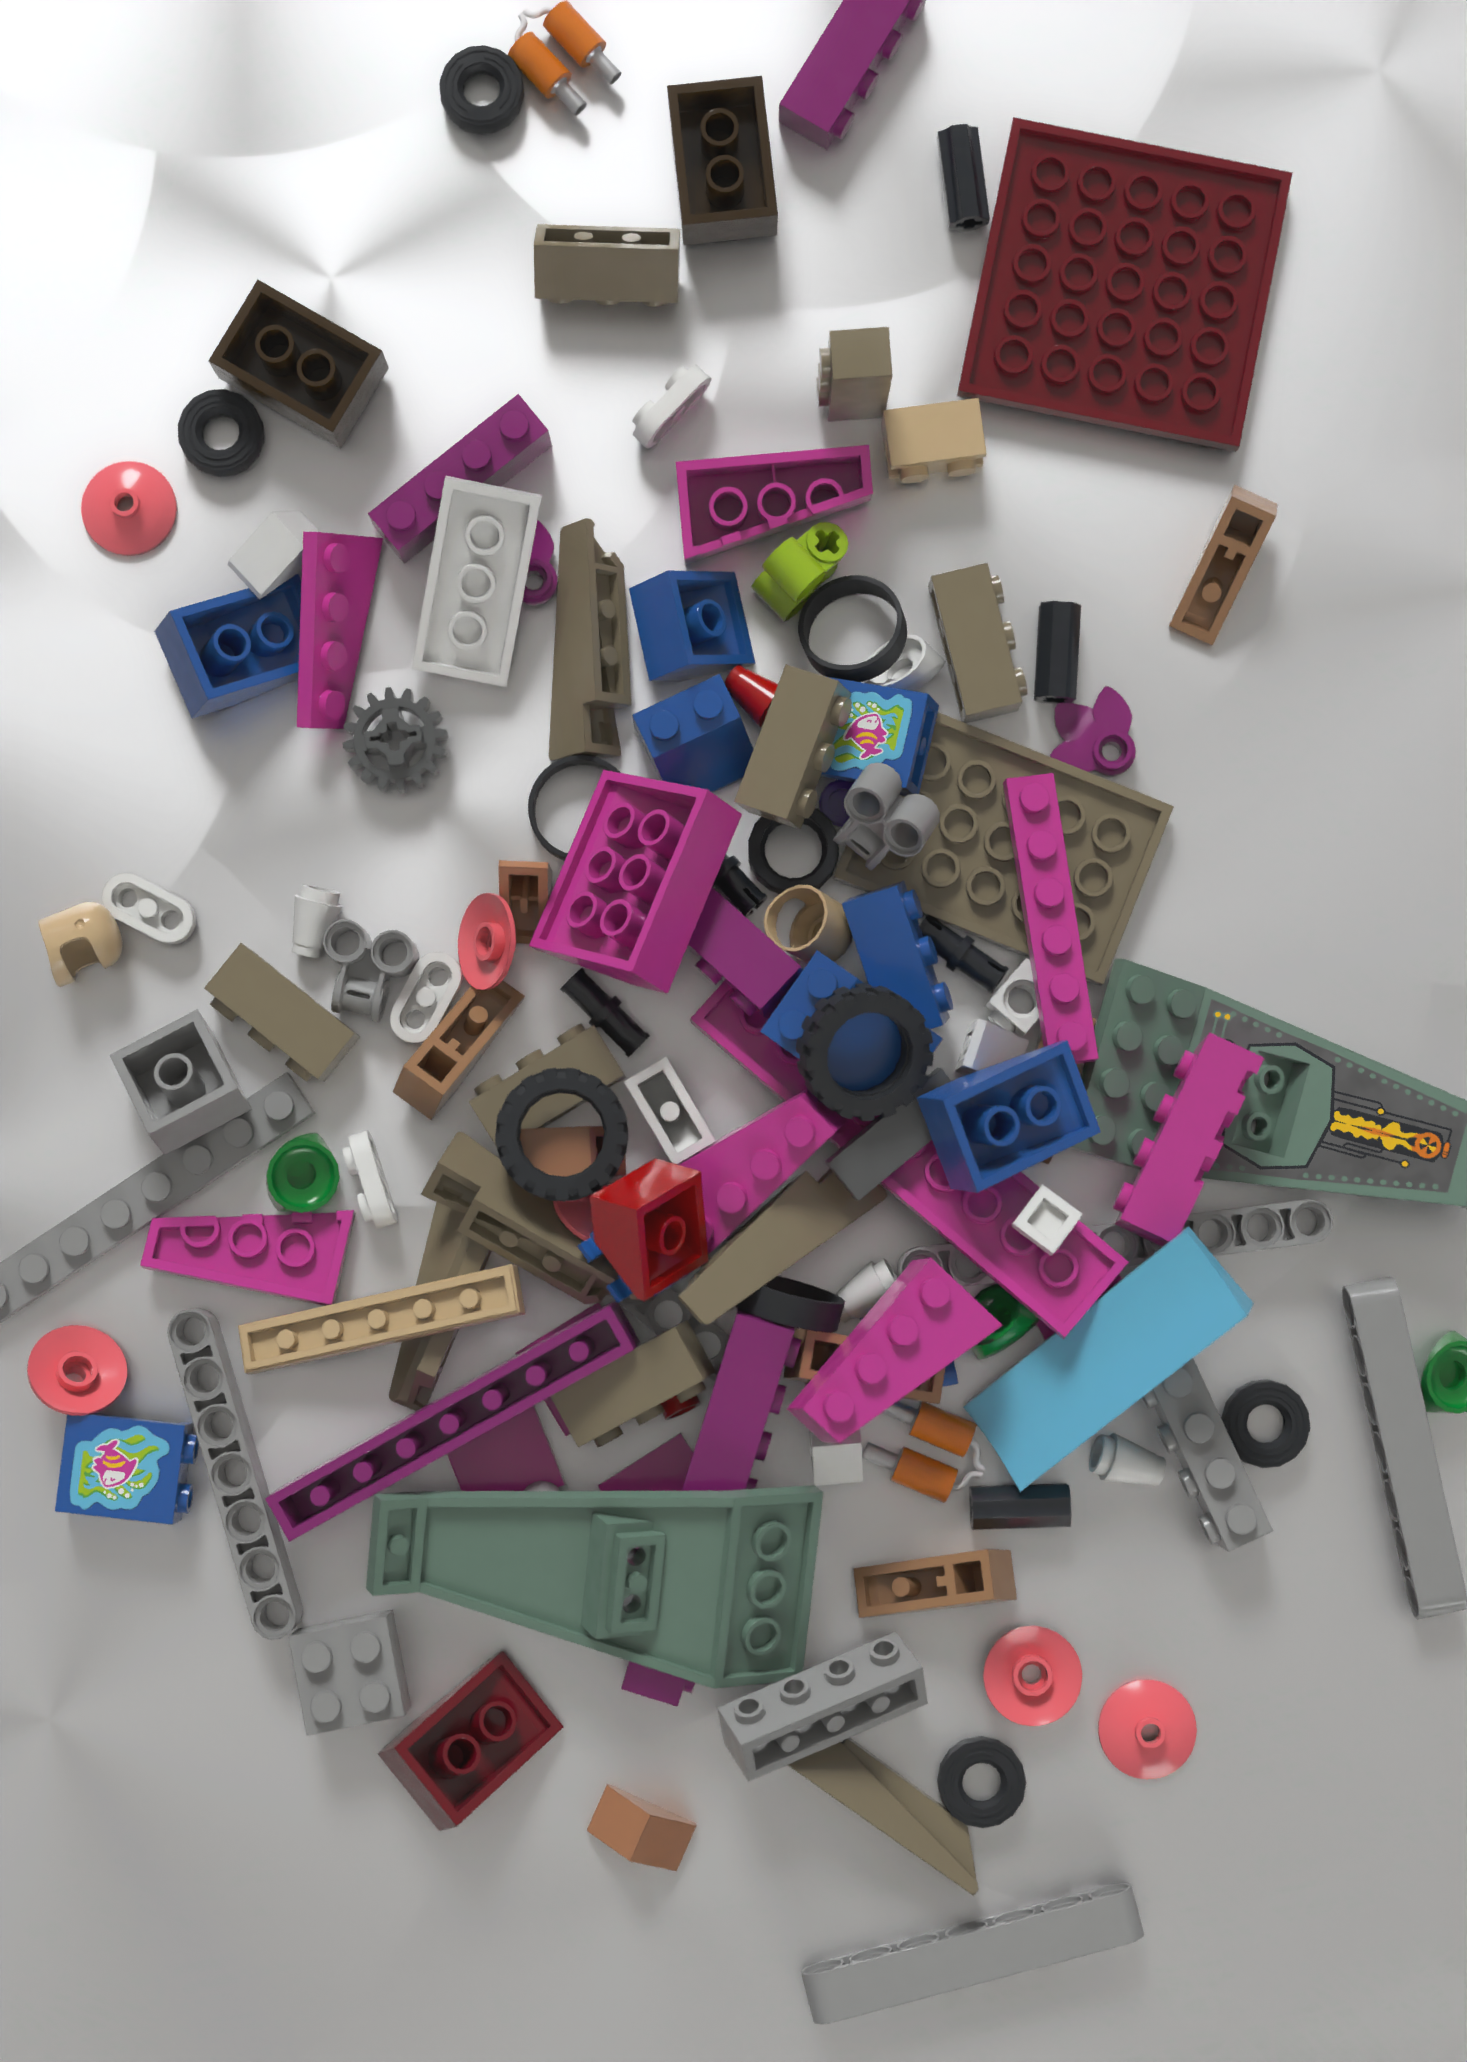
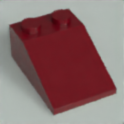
M502 1650L414 1720L385 1746L378 1755L435 1827L441 1831L457 1827L564 1726Z

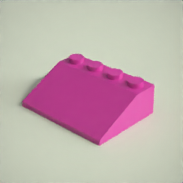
M603 770L529 946L535 950L631 985L668 994L742 814L708 789Z

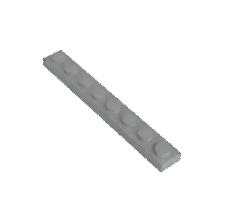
M286 1072L247 1098L252 1108L250 1111L166 1155H161L0 1262V1323L149 1225L152 1218L161 1217L316 1114L290 1073Z

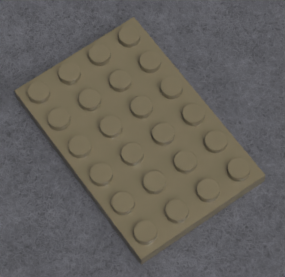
M938 712L919 794L928 797L937 805L940 812V821L926 844L918 854L910 857L899 856L889 851L871 871L865 867L866 860L846 845L833 879L865 892L905 881L908 891L915 890L923 915H930L942 923L1030 958L1003 782L1006 778L1054 773L1086 980L1102 986L1174 806Z

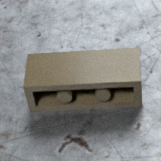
M537 224L533 245L535 299H547L549 302L556 304H565L573 300H592L601 305H615L621 301L642 302L650 307L678 303L680 229Z
M889 327L829 331L828 348H819L820 363H818V378H816L818 407L827 406L828 422L882 418L883 410L887 408L893 376Z
M988 563L931 576L928 589L961 721L969 723L1018 711L1022 704L1021 696L1027 695V685L1022 668H1014L1010 650L1016 649V643L1010 621L1002 622L998 604L1004 603V594L999 576L990 575Z
M785 664L734 802L749 813L801 829L804 819L809 818L815 809L818 797L815 789L821 773H825L833 761L835 752L833 741L839 726L843 727L849 718L852 707L851 692L838 680Z
M242 943L238 945L204 987L205 990L214 996V999L210 1002L214 1009L231 1022L237 1016L241 1017L252 1026L247 1035L269 1052L276 1045L290 1057L285 1065L306 1082L312 1076L325 1082L361 1037Z
M582 1023L576 1025L557 1038L560 1046L544 1055L541 1049H538L516 1063L519 1071L505 1080H502L500 1075L497 1074L474 1088L478 1096L470 1100L469 1103L495 1146L496 1121L499 1110H501L505 1098L511 1090H514L526 1077L543 1072L542 1070L549 1068H574L596 1076L609 1088L626 1078L594 1025L586 1030ZM563 1093L543 1097L530 1107L522 1121L521 1129L545 1128L587 1101L576 1095Z
M687 1319L550 1397L577 1447L579 1448L594 1440L598 1448L622 1435L623 1431L619 1425L635 1417L638 1425H641L665 1412L661 1403L676 1395L680 1403L703 1392L707 1389L703 1380L716 1371Z

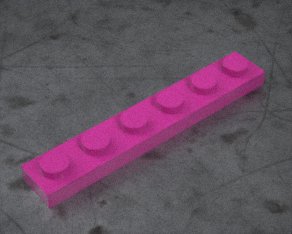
M1054 773L1006 778L1003 782L1043 1046L1068 1040L1076 1064L1095 1062L1099 1057Z

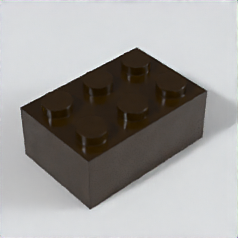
M762 75L667 85L668 113L683 245L777 235L778 211Z
M257 279L208 360L219 379L339 448L344 444L389 369L381 349Z

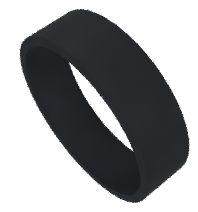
M850 575L827 582L808 598L799 616L798 634L809 662L821 675L864 682L887 671L900 657L907 640V623L897 596L886 584L872 577ZM852 594H869L885 600L897 612V624L893 637L880 653L867 661L853 665H837L824 661L810 649L809 635L814 620L827 605L841 597Z
M574 755L557 760L538 776L531 789L528 801V815L531 827L541 845L549 853L565 861L568 853L552 846L542 836L537 827L535 807L538 795L550 777L567 767L589 765L621 773L616 767L603 759L588 755Z
M776 1276L735 1306L755 1316L783 1325L831 1333L838 1330L845 1300L819 1287Z

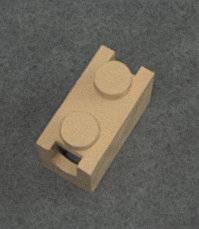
M979 398L883 410L881 429L889 479L900 478L902 483H916L928 479L929 474L948 471V476L962 477L975 473L977 467H983V457H986L987 453Z

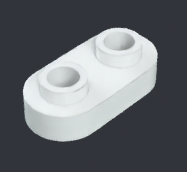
M697 365L692 366L688 370L684 366L676 370L665 385V389L668 391L656 403L652 400L646 402L635 414L632 420L636 425L633 436L647 449L657 444L701 398L711 383V377Z
M132 873L117 874L110 878L103 888L102 904L115 919L164 944L175 945L182 943L194 932L196 915L192 906L184 899ZM128 891H135L137 894V902L132 907H125L122 903L123 895ZM172 912L178 913L180 916L179 925L174 929H167L164 923L166 916Z
M431 952L421 957L413 968L390 1013L391 1028L403 1041L411 1044L423 1043L446 1016L463 982L462 969L452 956L443 952ZM437 969L445 970L448 975L446 983L442 986H434L430 981L432 972ZM415 1011L422 1012L425 1017L424 1024L418 1029H412L408 1025V1017Z
M366 1130L349 1136L350 1146L343 1148V1155L350 1175L358 1174L364 1193L358 1194L357 1199L365 1222L374 1220L378 1229L397 1223L394 1203L370 1132Z

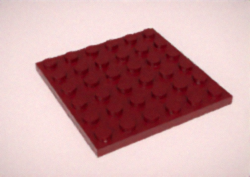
M1013 117L957 396L969 399L979 398V401L1236 452L1240 447L1293 172Z

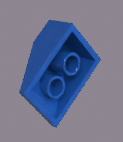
M299 574L294 575L260 600L247 588L171 610L155 629L156 637L192 719L235 706L298 679L302 582Z
M817 950L760 1032L800 1059V1054L796 1051L797 1038H802L804 1030L801 1028L805 1017L807 1015L811 1017L817 1010L814 1005L823 997L828 1000L834 996L832 991L845 986L848 989L855 988V984L864 982ZM863 1013L849 1019L835 1033L828 1048V1069L831 1077L841 1087L851 1091L867 1090L881 1084L894 1071L901 1056V1036L898 1027L889 1017L879 1013ZM930 1030L933 1043L929 1044V1048L934 1053L943 1041V1038Z
M1068 1040L1059 1041L959 1077L917 1097L949 1186L955 1190L978 1193L1101 1132Z

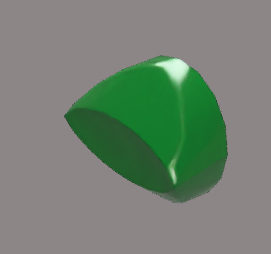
M318 1133L300 1135L286 1142L270 1160L266 1174L267 1192L273 1206L280 1212L302 1213L315 1211L327 1204L335 1194L340 1179L338 1163Z
M993 1284L981 1290L974 1299L993 1315L1002 1326L971 1349L979 1360L991 1357L1022 1338L1040 1319L999 1284Z
M1455 1330L1445 1334L1436 1343L1424 1365L1420 1386L1426 1412L1451 1414L1467 1412V1339Z

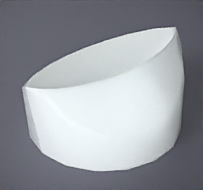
M907 635L905 647L897 661L887 671L865 681V683L917 692L941 670L946 661L924 639L916 635ZM890 641L880 646L869 659L880 653Z

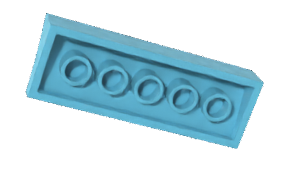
M1188 1226L1101 1295L1064 1340L1058 1334H1052L969 1400L963 1408L989 1440L1021 1492L1247 1317L1254 1303Z

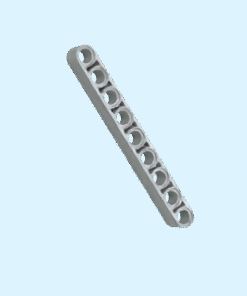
M1296 1200L1190 1213L1182 1231L1189 1226L1200 1239L1199 1229L1201 1225L1209 1219L1215 1221L1220 1226L1221 1238L1215 1246L1207 1247V1249L1213 1256L1314 1244L1323 1241L1329 1236L1333 1228V1216L1331 1210L1318 1200ZM1303 1208L1312 1210L1317 1218V1226L1310 1235L1301 1233L1296 1225V1217ZM1255 1214L1264 1216L1269 1224V1232L1261 1241L1254 1240L1247 1230L1248 1222ZM1115 1223L1087 1226L1102 1240L1109 1232L1115 1231L1119 1233L1125 1241V1250L1121 1256L1129 1262L1127 1266L1140 1265L1157 1252L1149 1240L1117 1226ZM950 1243L909 1249L901 1255L897 1264V1273L900 1276L914 1256L924 1255L932 1258L962 1287L996 1283L981 1269L972 1277L962 1276L956 1268V1258L960 1251Z

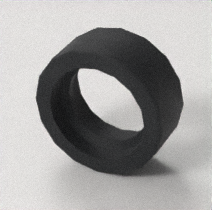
M815 808L812 815L804 819L803 824L808 825L817 833L822 844V856L815 869L800 878H788L778 874L770 867L765 856V844L769 834L777 826L782 825V823L760 817L754 824L748 840L749 864L756 879L769 891L781 894L786 889L796 885H811L816 889H820L832 876L839 858V845L833 840L837 832L831 820L819 809Z

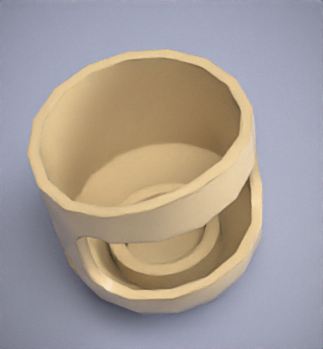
M796 885L786 889L776 896L766 909L763 921L766 935L782 950L807 964L817 950L835 962L846 953L852 942L853 936L842 904L811 885ZM792 898H797L803 901L805 905L797 913L791 925L789 934L791 948L784 947L779 941L776 932L778 913L784 903Z
M80 903L38 921L48 953L52 975L56 985L59 987L75 982L77 972L89 965L101 963L104 969L112 966L122 953V935L117 922L109 910L99 903Z

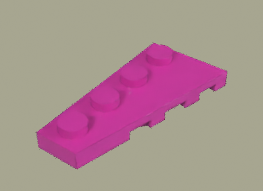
M303 532L297 727L344 729L384 538L324 532Z
M342 1210L335 1213L293 1212L286 1215L242 1214V1216L236 1217L193 1216L152 1218L140 1266L143 1269L327 1306L335 1303L356 1213L354 1210Z

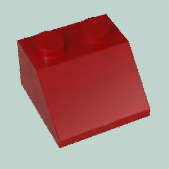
M655 1158L590 1196L594 1242L637 1299L646 1301L709 1261L701 1171Z

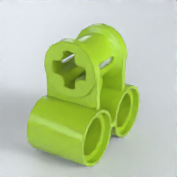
M819 522L797 540L794 537L788 538L765 560L762 565L764 571L756 578L751 588L784 622L790 620L803 608L815 590L834 574L838 562L847 552L849 544L847 535L836 524Z

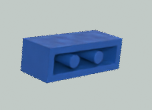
M901 881L851 897L843 902L842 906L868 984L872 987H878V985L886 987L909 1001L923 1015L926 1020L924 1024L929 1029L943 1026L950 1018L948 1011L953 1010L952 997L945 982L938 983L933 965L938 963V957L931 937H923L917 919L921 918L923 913L915 890L908 891L905 881Z

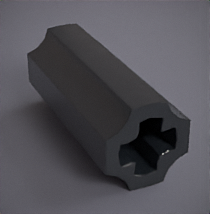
M968 124L951 125L937 133L948 229L958 230L959 232L973 231L988 225L990 220L978 127H972Z
M1047 601L1041 602V606H1039L1034 701L1059 704L1074 703V700H1076L1081 619L1080 604Z
M1067 1483L1031 1484L1021 1492L1016 1485L969 1486L970 1524L972 1530L1071 1527V1495Z

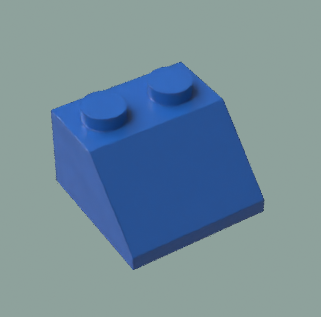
M667 570L629 588L649 681H684L730 671L737 665L748 667L756 664L735 572Z
M720 674L632 715L634 727L660 781L708 789L713 793L743 779L754 749L741 716Z

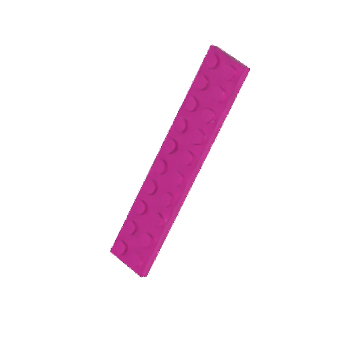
M724 981L690 1018L691 1024L783 1102L807 1089L804 1084L805 1079L799 1073L797 1061H800V1059L760 1032L767 1020L757 1011L750 1017L740 1009L729 997L734 990ZM858 1117L847 1118L848 1121L828 1140L840 1149L872 1121H861ZM932 1140L880 1183L1063 1340L1129 1263L1081 1221L1077 1222L1053 1256H1050L1012 1227L1013 1222L1040 1188L1025 1174L1019 1172L978 1193L951 1189Z

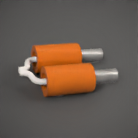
M567 0L558 3L554 8L547 6L534 12L525 8L517 16L520 20V26L515 31V43L510 48L508 56L514 60L518 69L547 99L557 95L575 116L579 115L586 108L587 103L568 84L572 76L571 72L532 31L522 35L528 24L526 17L537 19L547 14L542 26L581 68H586L592 64L610 85L614 84L621 77L622 72L603 53L606 48V41Z
M897 1401L882 1413L911 1426L909 1430L910 1436L962 1458L965 1456L969 1446H972V1462L978 1471H971L964 1476L960 1483H954L958 1473L957 1468L903 1446L899 1454H896L868 1442L862 1455L863 1459L891 1470L890 1481L942 1503L946 1502L951 1490H962L971 1479H981L986 1467L979 1460L981 1453L980 1445L973 1439L977 1424L926 1402H921L918 1409H915Z

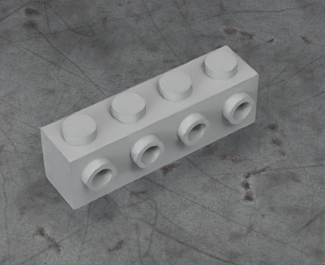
M1191 1359L1142 1397L1148 1409L1152 1407L1156 1409L1162 1425L1157 1427L1158 1434L1169 1454L1175 1452L1183 1470L1177 1472L1178 1477L1190 1499L1196 1497L1204 1515L1198 1517L1208 1541L1210 1544L1217 1542L1218 1546L1229 1552L1273 1532V1529L1194 1359Z
M895 1631L717 1707L724 1744L749 1782L928 1704L923 1667Z

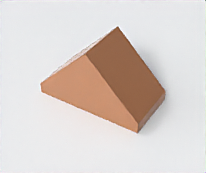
M499 860V895L507 902L511 909L515 923L516 943L530 944L552 892L553 871L548 862Z
M607 1783L587 1831L630 1862L677 1871L697 1824Z

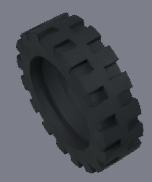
M867 983L855 984V988L848 989L845 986L832 991L834 996L828 1000L824 997L814 1005L817 1010L811 1017L807 1015L801 1025L804 1032L802 1038H797L796 1051L800 1054V1061H797L799 1073L804 1077V1084L807 1089L821 1103L842 1117L848 1119L858 1117L861 1121L875 1120L874 1116L882 1115L884 1118L897 1113L896 1108L902 1104L908 1106L916 1098L913 1094L918 1087L923 1089L929 1078L925 1073L928 1066L932 1067L934 1053L929 1048V1044L933 1043L931 1031L925 1027L924 1022L926 1020L919 1010L914 1008L909 1001L886 987L879 985L878 987H872ZM863 1013H879L889 1017L898 1027L901 1036V1056L894 1071L881 1084L867 1090L851 1091L841 1087L831 1077L828 1069V1048L835 1033L849 1019Z
M549 1068L542 1070L543 1072L526 1077L507 1095L497 1116L495 1142L503 1167L510 1177L527 1192L550 1201H574L596 1193L618 1172L627 1151V1119L615 1093L596 1076L574 1068ZM557 1093L576 1095L589 1102L600 1115L604 1128L603 1146L594 1163L582 1172L566 1177L548 1175L534 1167L525 1156L520 1140L522 1121L530 1107L543 1097Z

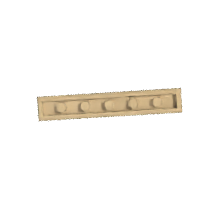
M510 1264L238 1325L244 1372L251 1375L525 1315L518 1266Z

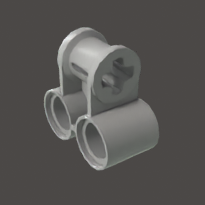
M872 763L866 766L844 798V807L850 818L833 839L838 845L845 843L865 859V867L870 871L880 863L889 851L904 857L918 854L940 821L938 807L928 797L920 794H910L906 797L901 796L902 781L899 774L892 767L882 763Z
M345 919L333 922L326 929L323 936V946L326 953L334 961L342 965L332 995V1012L340 1013L343 1009L371 1015L372 1021L380 1022L387 1003L390 976L404 977L412 972L419 960V951L416 944L405 933L398 930L384 931L372 943L370 935L358 923ZM348 931L358 933L360 938L358 949L348 956L339 955L336 949L338 937ZM393 942L404 943L407 948L405 960L397 966L386 965L383 960L385 948ZM352 993L362 994V995L370 996V998H369V999H366V998H362V997L353 996V995H351V994H352Z

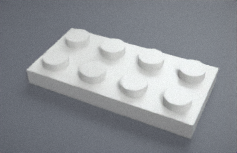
M445 476L411 669L507 687L542 495Z

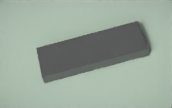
M936 1068L928 1075L929 1078L923 1089L918 1087L913 1094L916 1098L908 1106L902 1104L896 1108L897 1113L886 1118L882 1115L878 1116L825 1160V1163L855 1200L859 1201L932 1140L917 1097L951 1082L941 1068Z

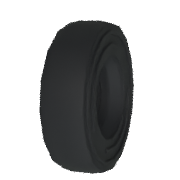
M487 45L470 46L454 54L444 66L439 82L441 103L448 117L463 130L476 134L495 133L508 126L519 114L524 99L522 74L514 60L502 50ZM484 73L491 75L500 85V92L496 100L487 106H477L470 103L464 95L466 82L476 74Z
M226 389L207 390L193 397L182 410L177 426L179 445L188 461L200 471L217 477L236 475L248 469L259 457L264 443V425L255 406L243 395ZM216 416L230 417L239 426L237 441L233 446L225 450L210 448L203 438L205 425Z
M1268 1379L1250 1381L1237 1388L1225 1402L1221 1416L1239 1458L1245 1463L1261 1468L1279 1467L1295 1459L1306 1445L1310 1432L1309 1412L1300 1395L1289 1386ZM1268 1404L1280 1411L1283 1416L1284 1427L1277 1439L1272 1442L1262 1443L1251 1437L1247 1427V1420L1254 1408Z
M978 1736L964 1739L949 1749L940 1763L937 1785L941 1801L951 1816L965 1825L987 1828L1000 1825L1015 1814L1024 1799L1026 1778L1022 1763L1010 1747L998 1739ZM978 1763L990 1764L996 1768L1001 1779L1000 1788L996 1795L984 1801L974 1800L969 1797L964 1791L962 1784L963 1776L967 1769Z

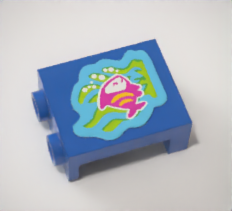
M831 678L838 680L851 692L852 707L846 724L843 727L839 726L833 741L835 752L831 766L825 773H821V777L855 782L866 766L872 763H882L892 767L899 774L902 781L901 796L919 794L939 709L937 702L928 693Z
M97 1413L83 1416L67 1415L55 1512L171 1525L181 1521L183 1513L188 1514L190 1512L193 1500V1484H187L189 1464L196 1463L199 1451L197 1435L193 1434L194 1424L189 1422L172 1423L109 1416Z

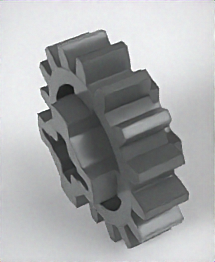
M387 687L385 689V699L378 701L372 693H369L367 699L370 707L364 710L355 705L352 710L358 717L357 723L350 722L344 724V729L353 735V739L343 742V748L346 752L356 753L348 761V764L353 770L365 767L361 780L365 784H369L375 778H378V789L386 793L391 783L396 784L401 794L406 793L407 782L411 780L418 787H424V780L421 775L427 771L437 776L439 771L433 760L435 758H447L448 755L444 748L438 746V742L449 739L446 729H435V726L443 720L442 715L439 711L427 714L431 705L429 699L424 696L417 703H414L413 692L408 688L405 689L401 698H396L392 688ZM402 711L414 714L425 726L409 725L404 721ZM382 714V720L373 731H367L374 719ZM400 731L406 740L400 741L399 749L393 751L389 744L385 742L392 740V732ZM425 750L420 760L410 767L409 761L417 751ZM367 755L383 756L388 761L390 771L374 765Z

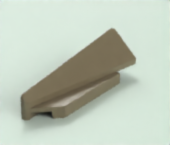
M588 518L566 525L560 531L549 759L553 761L574 755H588L600 759L620 757L621 747L614 709L631 706L624 565L615 552H604L594 538L595 524L592 519Z
M457 1132L438 1161L421 1195L465 1214L456 1231L584 1304L601 1303L606 1295H611L606 1286L617 1280L619 1274L605 1255L602 1254L595 1260L588 1262L577 1247L583 1240L575 1236L561 1222L555 1211L553 1201L527 1192L510 1177L497 1156L465 1133ZM634 1294L630 1295L631 1300L637 1299Z
M830 1168L818 1181L806 1170L789 1180L690 1278L688 1281L689 1285L677 1298L700 1323L710 1324L887 1198L886 1190L878 1184L862 1199L857 1201L850 1195Z
M436 1202L416 1285L479 1272L485 1269L492 1251L456 1231L465 1216L464 1213ZM459 1329L402 1341L389 1391L391 1401L415 1411L428 1405Z
M845 1739L842 1742H838L788 1764L793 1770L975 1896L979 1888L976 1880L968 1826L951 1816L947 1808L853 1739Z

